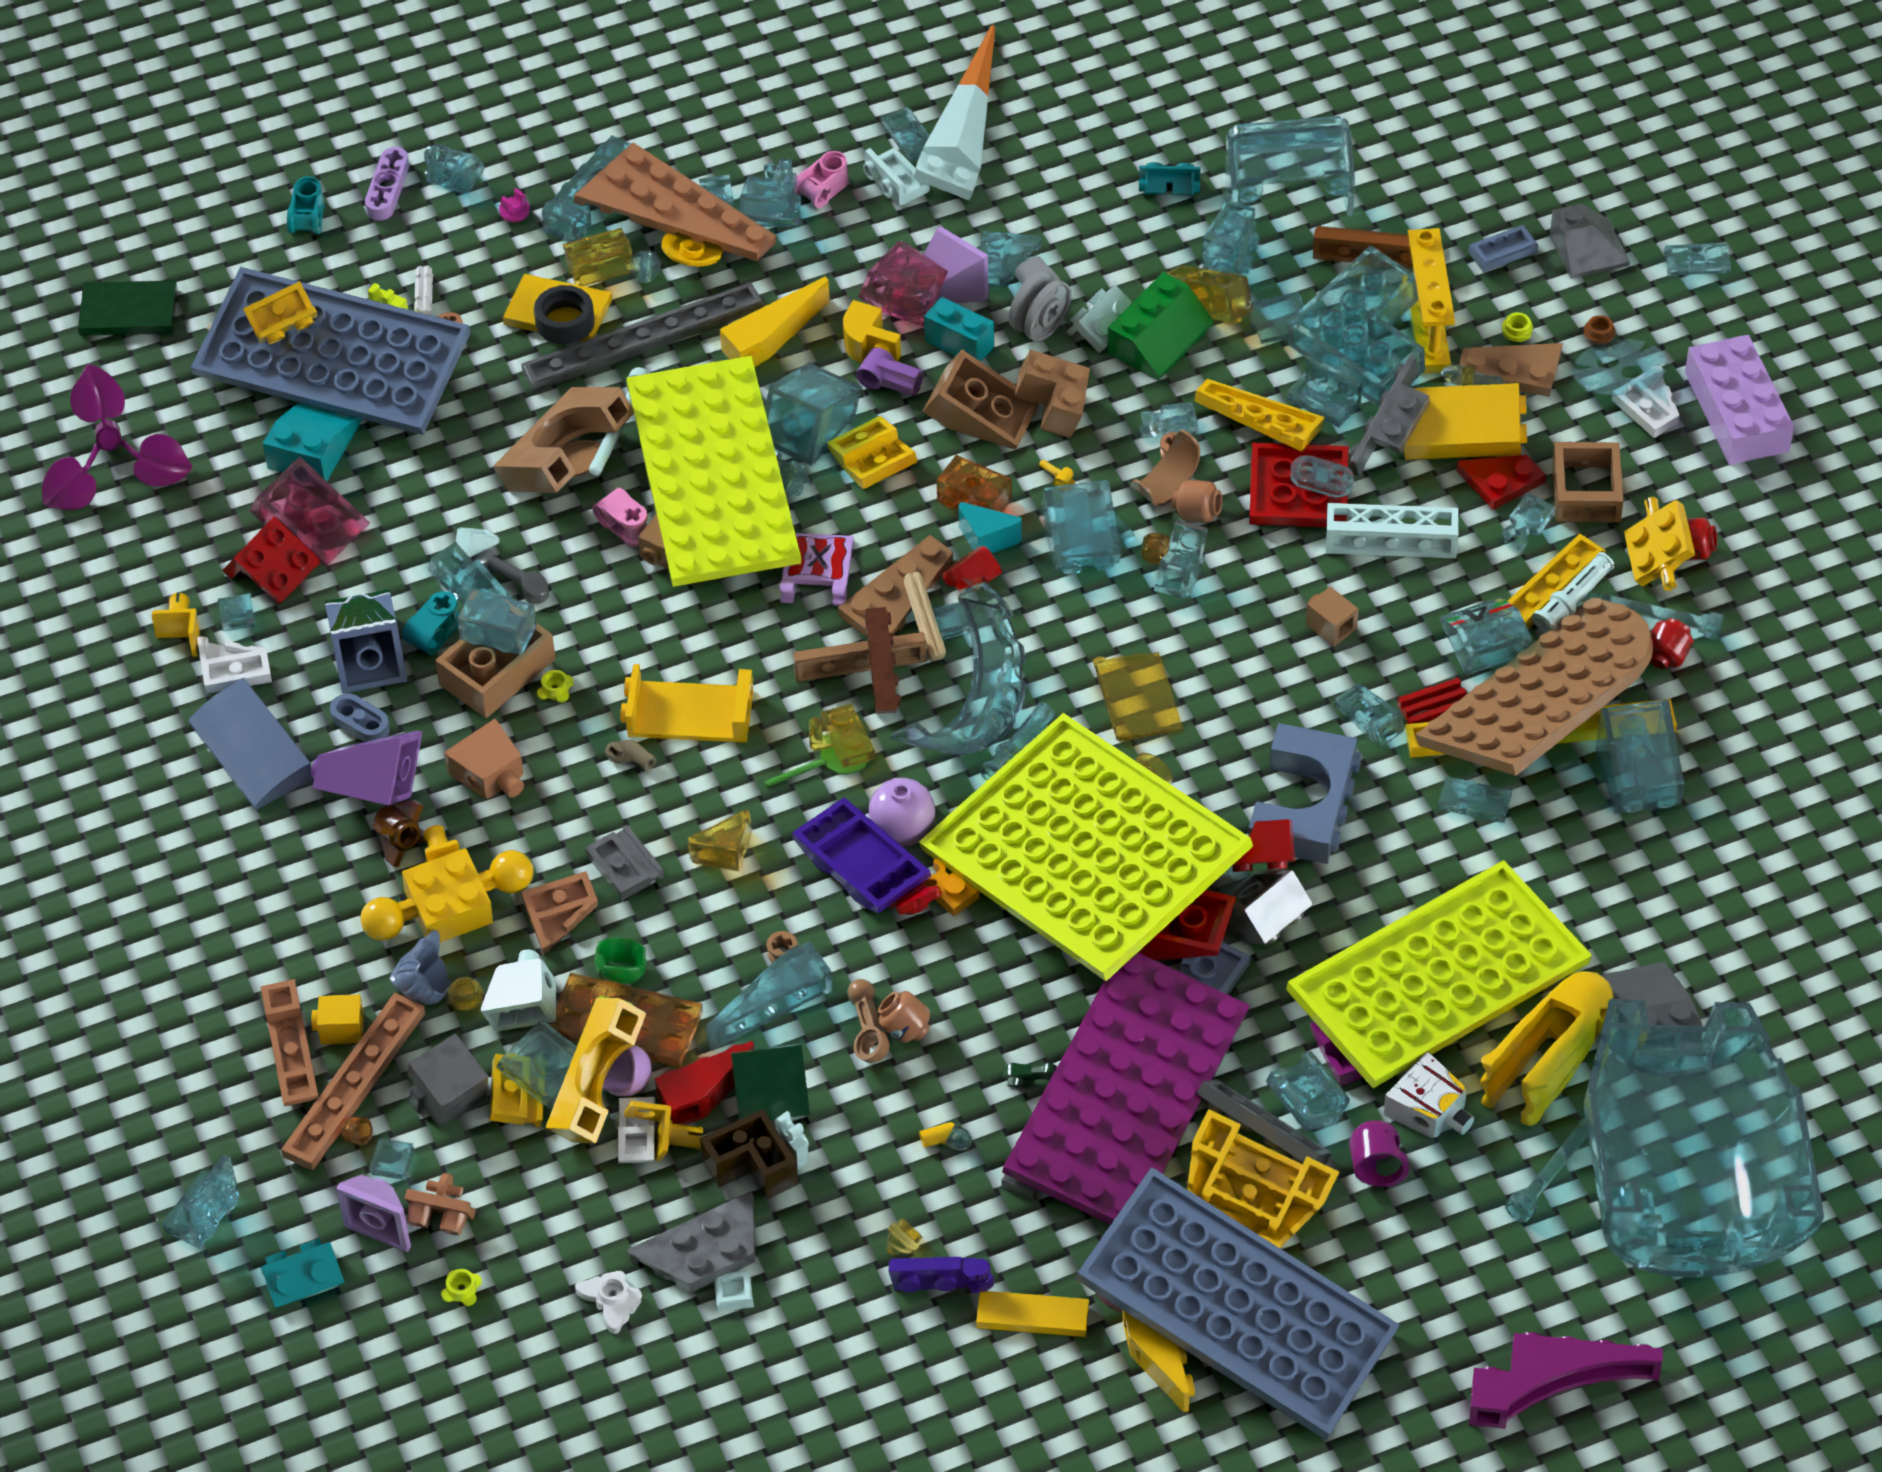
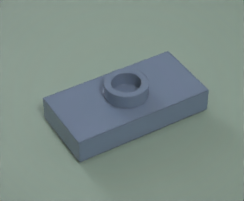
M1521 225L1470 244L1468 253L1484 273L1537 253L1538 243L1525 226Z

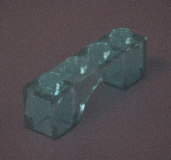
M612 135L604 144L597 148L595 154L579 167L578 172L570 181L562 185L556 196L551 201L545 203L542 209L544 232L575 246L592 227L590 205L588 203L585 206L575 204L574 195L631 143Z

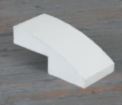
M655 1097L619 1098V1163L655 1162L656 1121L624 1117V1110L631 1101L656 1104ZM638 1110L640 1112H652L648 1110Z

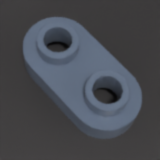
M341 694L332 700L330 704L331 718L340 728L364 742L388 736L390 732L389 721L386 713L354 694Z

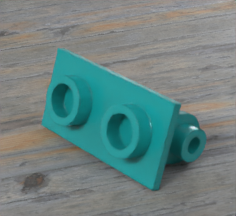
M1158 162L1139 166V192H1145V195H1166V184H1173L1172 195L1194 196V193H1200L1201 167H1194L1190 163L1164 166Z

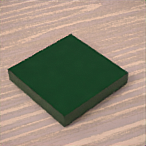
M802 1044L731 1052L739 1120L762 1109L766 1111L771 1120L777 1119L786 1111L790 1113V1118L810 1115Z

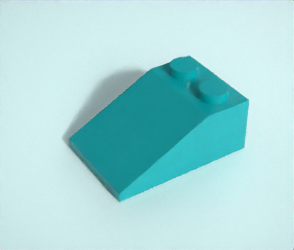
M299 402L275 421L262 443L267 469L326 484L363 419Z

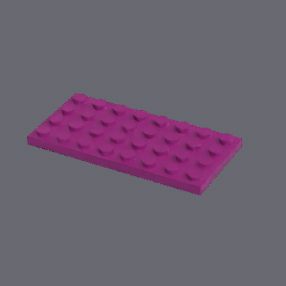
M1140 953L1135 954L1107 981L1104 980L1005 1162L1002 1173L1111 1225L1151 1167L1164 1174L1203 1099L1197 1094L1202 1082L1213 1080L1250 1005Z

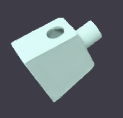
M533 950L521 951L518 962L500 965L495 970L481 1007L482 1014L495 1032L556 1021V981L546 964L540 959L539 954Z

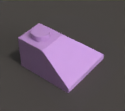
M940 226L936 229L917 267V290L925 297L931 298L936 302L941 297L954 303L986 301L989 298L988 255Z
M361 1174L339 1183L336 1191L345 1228L403 1251H409L411 1243L404 1209L394 1188L388 1182L380 1178L372 1179Z

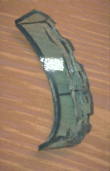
M985 582L960 592L958 596L969 626L973 647L972 682L968 697L961 711L951 723L936 733H929L920 723L916 722L894 731L890 737L891 739L946 754L968 755L983 751L999 742L1015 724L1016 715L1022 709L1026 692V682L1022 679V663L1026 662L1024 646L1017 640L1010 620L1014 615L1008 603Z

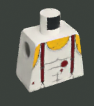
M1428 1052L1385 1095L1384 1115L1430 1138H1436L1448 1125L1463 1135L1474 1122V1117L1463 1110L1467 1092L1465 1086Z

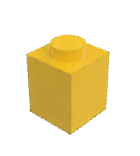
M361 995L318 996V1010H312L311 1022L312 1030L319 1033L321 1045L352 1044L360 1041L364 1035L365 1015Z

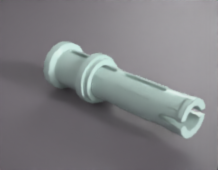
M1599 552L1563 591L1554 592L1550 596V602L1542 610H1537L1532 614L1534 624L1543 633H1547L1551 629H1557V625L1566 616L1573 615L1576 612V605L1615 567L1613 566V560L1607 554Z

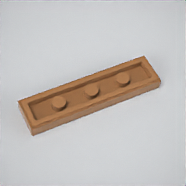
M924 632L893 637L894 645L890 646L891 653H895L896 666L927 661ZM868 641L793 652L796 682L871 670Z

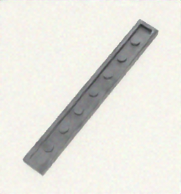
M750 282L521 364L522 372L532 390L536 392L743 318L763 308L764 302Z

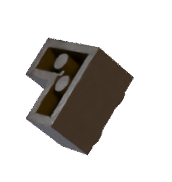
M764 1109L700 1138L702 1162L718 1188L749 1173L753 1176L766 1199L799 1185L797 1161Z

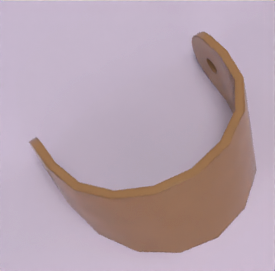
M1181 429L1168 451L1152 471L1141 481L1134 479L1130 487L1155 506H1163L1172 501L1174 491L1179 490L1184 481L1190 480L1197 469L1200 460L1198 441L1189 432Z

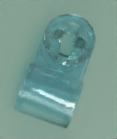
M441 144L431 145L424 151V160L428 165L425 170L426 180L431 184L440 185L459 193H469L485 168L484 163L477 156L454 150Z

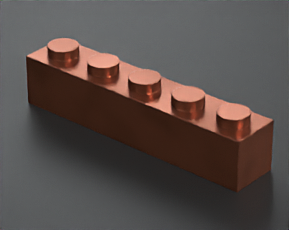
M886 607L865 609L864 615L876 714L896 713L898 707L901 706L900 694H896L895 686H898V675L893 672V666H896L895 653H891L890 646L894 645L893 633H889L888 625L892 624L891 613L886 611Z

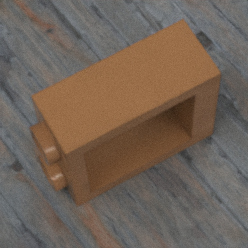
M1554 442L1552 472L1555 521L1621 523L1624 501L1619 443ZM1564 467H1610L1612 491H1566Z

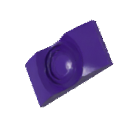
M845 797L792 832L794 841L819 870L831 874L838 880L855 902L877 913L931 877V871Z

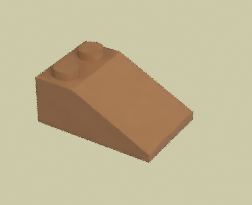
M961 350L944 369L922 412L950 430L1016 449L1039 404L1015 397V384L964 350Z

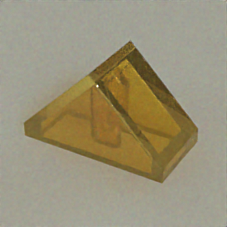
M746 809L689 837L688 847L691 861L696 864L740 872L752 836L749 811Z

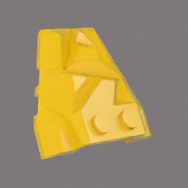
M1208 1109L1192 1142L1187 1190L1278 1248H1281L1324 1205L1339 1171L1306 1156L1302 1165L1238 1134L1241 1124Z

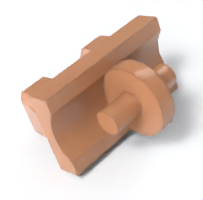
M443 1173L439 1182L427 1181L426 1190L436 1192V1195L407 1188L404 1198L410 1204L407 1222L412 1226L428 1228L432 1212L434 1211L443 1213L439 1228L442 1232L460 1236L466 1220L474 1219L476 1209L470 1207V1202L450 1198V1196L461 1198L463 1194V1187L453 1185L452 1174Z

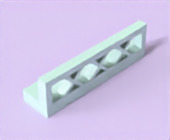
M1328 503L1326 554L1456 558L1458 508ZM1334 515H1348L1352 519L1348 522L1334 521ZM1372 516H1378L1383 518L1384 521L1372 523L1368 519ZM1403 518H1414L1417 522L1405 524L1400 520ZM1436 519H1451V526L1437 525L1433 521Z

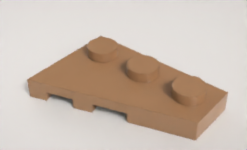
M1563 343L1464 348L1457 370V380L1484 385L1519 383V391L1550 397L1562 354Z

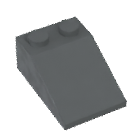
M1665 961L1601 975L1609 982L1613 990L1611 1015L1631 1064L1699 1048L1703 1027L1691 996Z

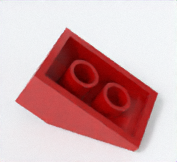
M1205 890L1138 953L1153 960L1218 956L1236 903V897Z

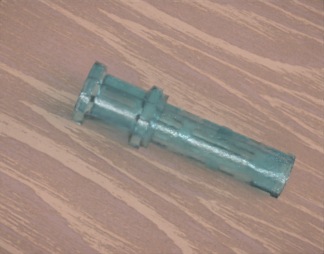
M1038 703L1010 740L997 746L994 757L990 761L983 763L980 768L981 775L986 781L1037 737L1048 723L1054 719V710L1045 715L1051 709L1049 705Z

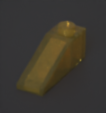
M1180 265L1167 272V274L1190 286L1214 320L1224 321L1225 324H1235L1242 321V317L1254 311L1247 276Z

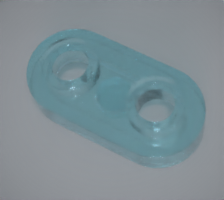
M1308 455L1296 458L1291 464L1290 477L1292 482L1298 487L1331 497H1344L1353 489V472L1344 465Z

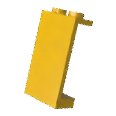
M633 664L631 677L625 678L624 695L628 697V701L621 704L620 721L621 723H626L628 737L747 743L754 693L752 670L739 669L737 685L642 681L640 664Z

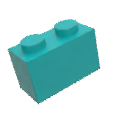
M941 297L924 315L925 342L956 356L961 350H964L982 362L994 348V321L946 298Z

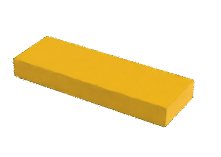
M980 1291L976 1328L1086 1337L1089 1299L984 1291L983 1293Z

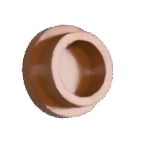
M1593 316L1584 326V336L1593 344H1607L1615 337V326L1612 320L1606 316Z

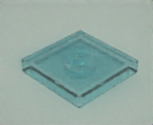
M541 1019L498 1061L496 1068L552 1110L577 1046Z

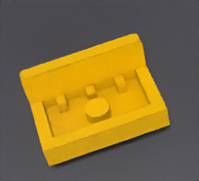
M300 281L243 308L260 344L266 341L269 345L274 344L286 337L285 332L295 327L297 331L311 326L314 323L313 318L317 317V311L312 306Z

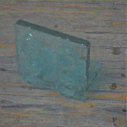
M223 1154L209 1173L203 1170L199 1173L162 1222L164 1232L197 1248H200L207 1238H211L216 1233L220 1220L227 1211L234 1209L240 1195L230 1157Z

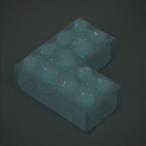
M1370 245L1287 322L1288 345L1379 407L1381 396L1386 390L1390 391L1395 382L1394 375L1398 366L1405 364L1409 355L1416 357L1418 373L1413 382L1425 371L1424 347L1392 326L1418 301L1414 274Z

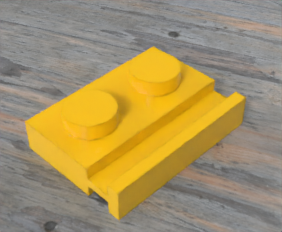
M495 1054L492 1062L490 1121L517 1125L531 1123L534 1124V1127L540 1128L543 1119L546 1061L540 1060V1063L530 1062L528 1058Z

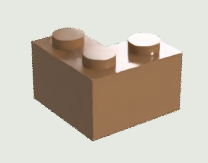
M1029 350L1018 372L1015 397L1044 405L1041 430L1071 439L1083 416L1090 368Z

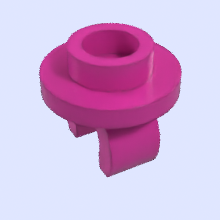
M517 188L514 189V197L506 198L503 196L501 198L499 212L504 220L519 222L529 215L530 206L526 201V196Z

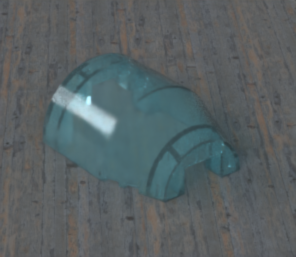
M1609 999L1584 1100V1111L1604 1239L1617 1257L1638 1269L1674 1277H1711L1750 1270L1773 1262L1797 1249L1816 1232L1824 1219L1802 1093L1797 1085L1792 1086L1784 1072L1785 1063L1782 1058L1777 1059L1768 1044L1770 1037L1750 1003L1715 1002L1705 1027L1649 1025L1645 1000Z

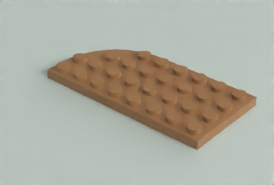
M1594 597L1586 600L1573 615L1564 617L1557 625V629H1551L1547 633L1542 634L1537 641L1519 652L1505 666L1497 669L1483 683L1475 686L1470 693L1458 702L1453 703L1439 717L1430 721L1426 727L1415 734L1418 745L1511 775H1518L1628 688L1644 672L1653 653V642L1646 621L1641 615L1625 605Z

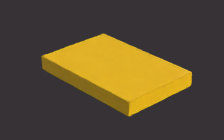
M524 274L503 316V324L538 332L535 325L534 305L539 295L552 287L572 285L583 289L590 295L593 302L594 327L588 336L580 340V342L595 338L612 302V292ZM562 307L550 312L547 318L555 322H568L579 317L582 312L572 307Z

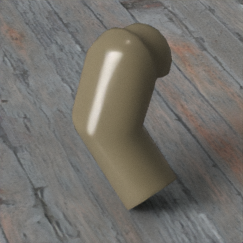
M633 740L611 742L605 748L607 758L614 763L635 762L645 771L652 769L656 763V757Z

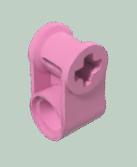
M830 151L823 154L820 159L796 177L793 183V192L799 196L804 195L817 208L825 206L831 198L848 185L849 177L846 156L838 151Z
M617 488L593 505V513L603 527L612 531L627 545L638 547V536L647 526V510L631 498L625 490Z

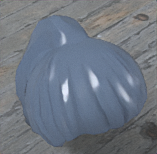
M433 930L428 936L421 938L415 947L400 959L390 977L392 986L397 992L403 993L406 998L422 1005L438 1003L448 993L452 985L451 981L448 980L445 964L439 956L440 934L438 931Z

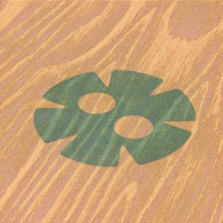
M1618 339L1612 341L1613 351H1610L1605 345L1598 344L1584 351L1574 364L1591 368L1574 370L1573 376L1583 388L1601 381L1595 393L1624 395L1628 394V383L1638 391L1655 384L1662 378L1666 370L1649 366L1666 364L1668 362L1665 354L1656 346L1639 353L1645 341ZM1611 355L1619 359V363L1612 368H1601L1597 365V360L1603 356ZM1628 366H1639L1644 371L1641 376L1632 379L1621 375V371Z

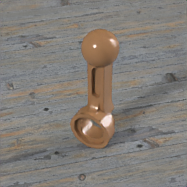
M858 979L853 981L847 990L848 999L855 1005L862 1027L854 1041V1053L859 1059L867 1063L879 1062L885 1058L889 1051V1040L879 1025V1017L873 1001L875 997L873 985L865 979ZM878 1041L876 1050L870 1054V1047L873 1048L874 1044Z

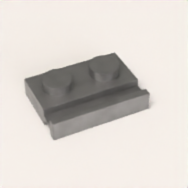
M628 825L623 826L622 831L618 833L612 832L585 847L586 856L621 900L648 887L654 879L664 878L663 868Z

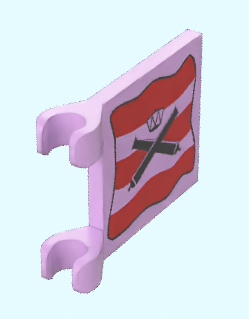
M795 533L801 555V564L784 567L780 583V602L793 603L795 584L832 586V605H842L847 597L854 536Z

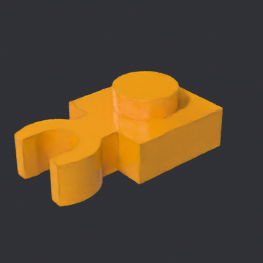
M938 859L933 860V869L937 873L931 874V877L924 881L925 885L928 887H940L942 896L935 900L954 917L979 899V890L954 872L949 875L946 873V867Z

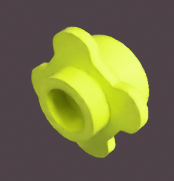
M560 670L548 671L542 676V687L537 690V696L542 700L549 698L560 703L565 702L569 699L568 691L574 685V680L571 676L566 675Z
M466 1269L453 1270L447 1274L446 1289L441 1292L442 1299L448 1303L458 1301L462 1302L465 1306H471L477 1300L475 1293L477 1288L482 1285V1279L478 1274H472ZM463 1286L465 1287L464 1290H459V1289H458L459 1287H463Z

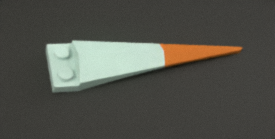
M994 25L988 30L928 138L913 175V179L966 200H970L981 169L995 35Z

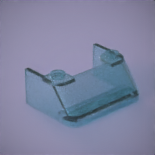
M1332 116L1239 124L1228 131L1226 136L1225 196L1231 226L1237 225L1238 204L1251 203L1259 199L1263 193V184L1324 179V187L1329 194L1343 195L1347 216H1353L1355 175L1349 122L1345 118Z

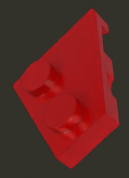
M1528 455L1471 459L1457 462L1456 471L1492 510L1545 484L1546 474Z

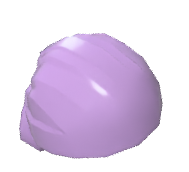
M636 1045L620 1054L605 1077L602 1091L606 1090L612 1095L624 1097L643 1091L648 1084L652 1070L648 1054Z

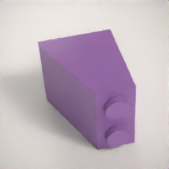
M411 731L341 747L318 755L311 768V777L314 778L313 788L385 805H392L410 798L422 732Z

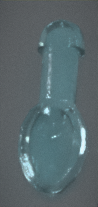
M1449 365L1443 368L1441 372L1442 377L1446 381L1459 386L1503 384V379L1498 375L1490 376L1474 372L1463 365Z

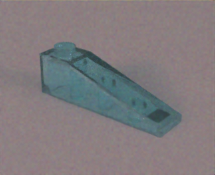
M809 941L801 946L792 947L785 954L779 956L706 1025L707 1045L711 1051L832 991L831 969L813 944Z

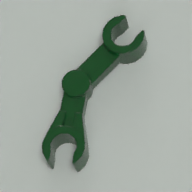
M1009 1063L1004 1066L1003 1078H1008V1087L1015 1088L1022 1087L1039 1079L1050 1081L1057 1066L1052 1063H1046L1038 1067Z

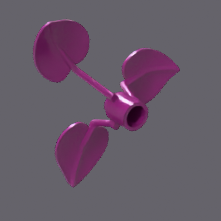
M87 364L72 388L70 405L74 414L85 422L101 420L95 429L96 444L93 446V450L83 467L73 457L61 458L50 466L42 483V501L48 508L65 510L80 509L88 505L95 496L96 481L87 471L90 469L100 449L112 451L119 445L123 446L132 456L138 458L133 467L135 476L141 482L150 486H166L181 480L192 470V463L187 458L182 446L168 435L154 434L148 436L142 441L140 452L127 443L126 439L121 438L119 425L112 420H107L106 417H118L123 412L125 407L123 390L117 381L106 371L95 365Z

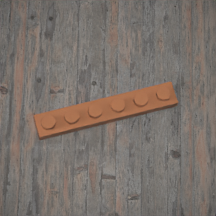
M394 992L282 1147L283 1158L312 1171L315 1169L426 1014L424 1005Z

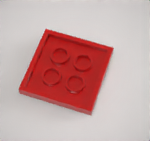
M1252 443L1249 524L1327 527L1328 503L1347 504L1349 446L1307 445L1302 451H1299L1286 444ZM1334 515V521L1347 522V515Z

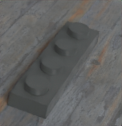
M1216 1079L1202 1082L1197 1094L1207 1100L1205 1104L1210 1109L1218 1113L1226 1112L1235 1118V1122L1241 1124L1240 1128L1249 1132L1254 1130L1264 1137L1263 1142L1276 1150L1283 1149L1293 1155L1292 1160L1302 1165L1306 1156L1324 1165L1327 1164L1332 1152L1221 1081Z

